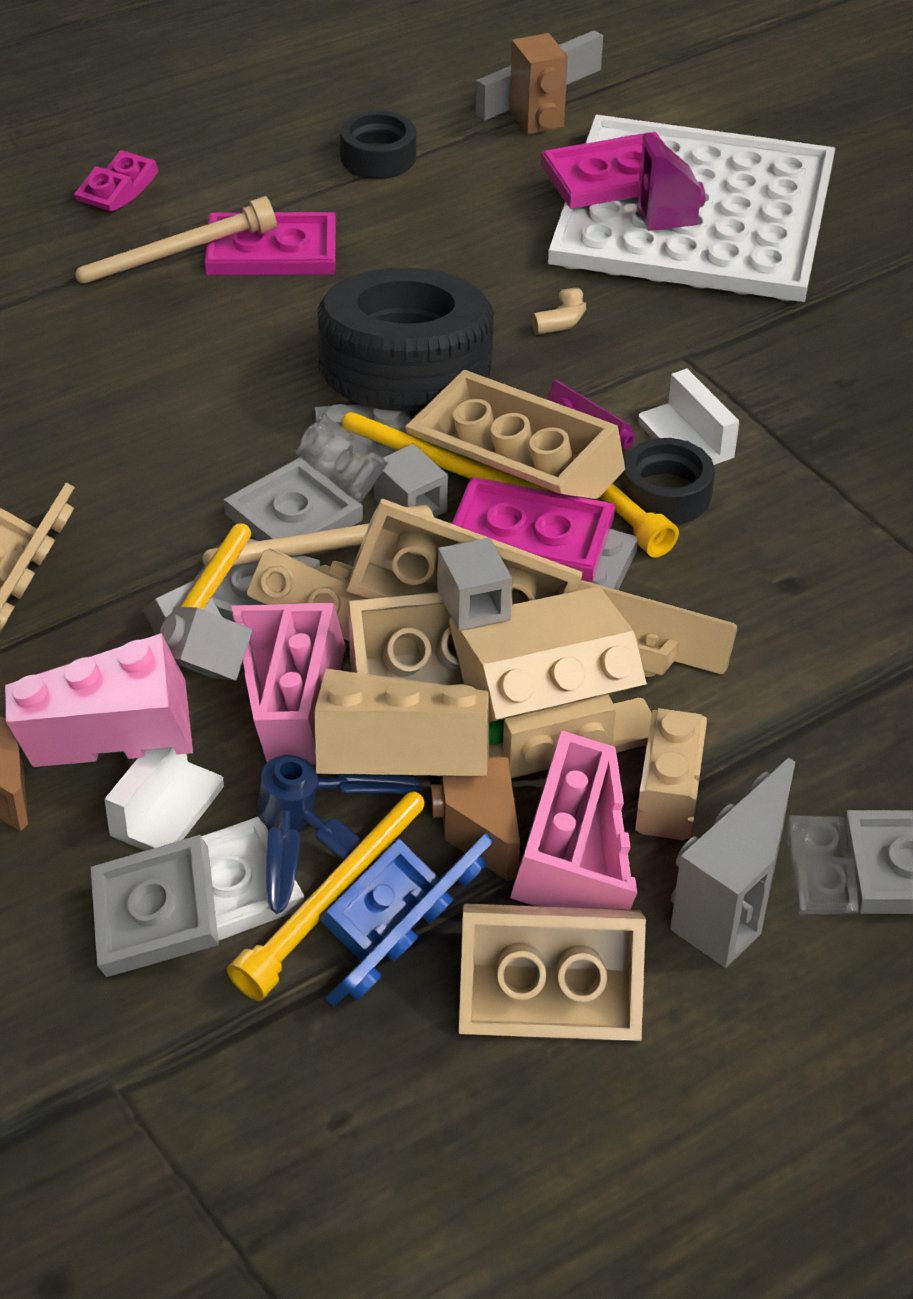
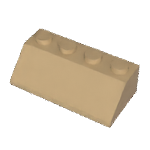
M463 370L405 426L409 435L560 494L598 499L625 470L618 425L467 370Z
M381 498L358 551L346 591L367 599L438 592V548L488 537ZM491 539L513 578L512 605L577 590L583 572Z

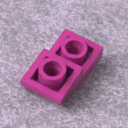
M120 150L106 169L94 167L75 192V199L108 211L119 209L137 197L158 174L155 160Z

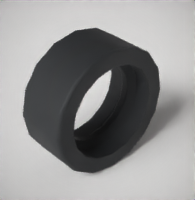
M370 110L359 112L348 117L341 125L340 159L345 168L354 174L367 178H387L408 171L416 161V127L410 119L392 111ZM370 143H388L386 145H369Z
M670 437L653 438L638 443L628 451L624 460L625 470L622 472L621 491L646 513L663 514L673 524H682L697 519L708 509L713 493L715 468L712 458L702 448L689 441ZM668 473L681 476L692 484L680 488H665L653 485L643 478L653 474Z

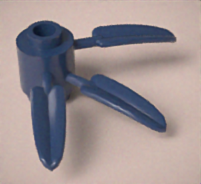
M282 755L267 762L261 774L256 810L259 819L269 831L266 853V891L271 910L277 915L283 912L289 903L298 865L299 831L308 823L316 829L315 837L342 861L362 842L340 820L333 818L324 823L312 813L317 789L339 788L340 792L345 794L421 793L423 788L418 779L411 775L337 774V778H318L313 765L298 756Z

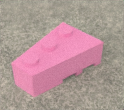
M334 603L231 606L235 622L253 629L243 658L253 719L266 761L269 762L271 759L282 755H294L307 760L312 765H316L315 707L325 670L341 671L346 649Z
M162 633L142 640H134L124 646L91 657L80 658L70 664L37 675H29L19 681L5 685L6 723L33 767L96 762L99 753L122 751L125 752L128 759L144 758L146 749L173 747L177 755L193 753L185 678Z
M563 730L561 731L511 892V899L541 907L631 910L637 895L635 877H631L629 866L630 840L628 832H624L621 810L624 800L616 747Z

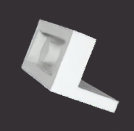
M688 369L671 374L669 401L667 404L639 414V425L652 438L671 437L689 441L702 448L712 458L714 465L732 459L735 456L739 420Z
M173 747L146 749L145 757L138 758L104 799L110 836L145 851L183 840L223 789V777L187 761V754L177 755Z

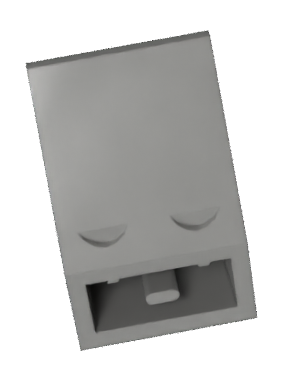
M787 758L771 774L769 772L762 773L753 783L749 794L736 806L734 804L727 805L719 813L713 826L700 838L694 836L684 844L676 859V865L679 867L677 885L671 896V902L674 906L670 930L724 968L729 966L762 932L795 767V761Z

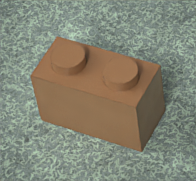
M549 33L512 40L509 110L527 134L564 127L568 56Z

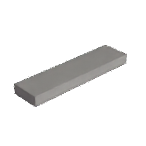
M593 30L559 45L568 56L566 85L601 70L603 35ZM511 66L476 80V116L485 121L509 110Z

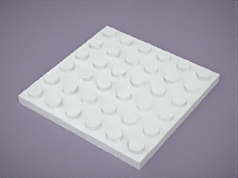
M595 115L586 143L655 131L665 145L690 166L697 181L703 183L705 205L699 208L698 225L648 231L637 208L638 197L570 209L565 202L549 248L548 264L563 266L572 270L585 269L605 272L612 276L626 275L646 278L653 282L680 283L694 288L707 287L727 290L740 295L754 294L774 297L781 301L794 300L805 302L835 147Z

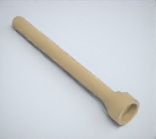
M263 196L249 201V206L242 208L243 213L81 266L76 270L75 277L78 282L86 284L248 229L251 233L258 231L259 234H263L277 229L275 214L267 196Z
M425 504L407 507L434 517L431 509ZM369 523L247 543L233 566L259 562L265 549H273L291 557L358 546L362 544ZM218 548L209 549L203 554L202 561L205 566L208 565Z

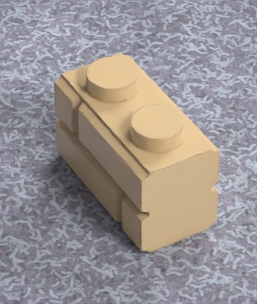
M660 708L652 710L635 831L640 834L678 840L691 838L707 718L702 716V714Z

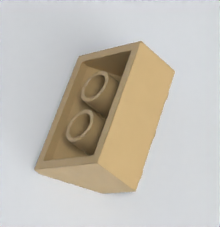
M600 586L511 605L510 620L458 631L452 618L449 619L464 685L472 686L477 690L489 691V722L605 694H612L647 684L634 630Z
M439 592L348 602L351 672L448 686L464 685L449 623L451 616Z
M464 904L459 1034L642 1041L646 919L641 910Z

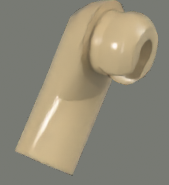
M579 288L561 290L559 293L561 305L557 309L533 313L532 327L535 335L573 328L586 311V302H583L582 290Z

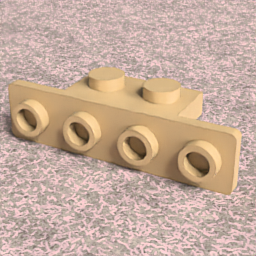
M67 482L38 529L0 508V632L15 608L7 603L9 597L13 595L21 599L35 575V572L28 569L29 564L32 561L40 566L55 539L48 536L49 531L53 529L60 533L74 510V507L66 502L75 487Z
M265 549L247 590L249 597L267 605L334 603L343 639L348 641V602L367 599L346 591L353 567L338 561H333L331 566L312 567L273 549Z
M584 580L580 581L576 591L600 586L634 630L646 677H652L656 674L663 675L674 661L717 674H723L727 670L737 632V625L735 623Z
M605 694L504 718L503 743L489 744L488 758L508 757L511 778L547 770L550 767L562 730L616 747V753L646 746L652 713L643 698H635L613 704L610 696Z

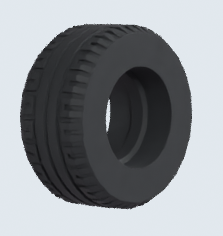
M385 268L352 275L337 282L328 290L318 306L317 341L319 371L334 391L358 404L384 410L422 411L463 370L486 378L490 376L493 354L494 311L481 290L465 279L429 269Z

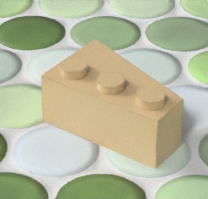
M326 669L315 707L316 773L487 776L489 756V691L477 690L469 685L448 686Z

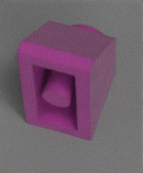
M643 134L637 208L648 231L698 225L699 208L705 205L703 183L701 181L698 182L690 166L654 134Z

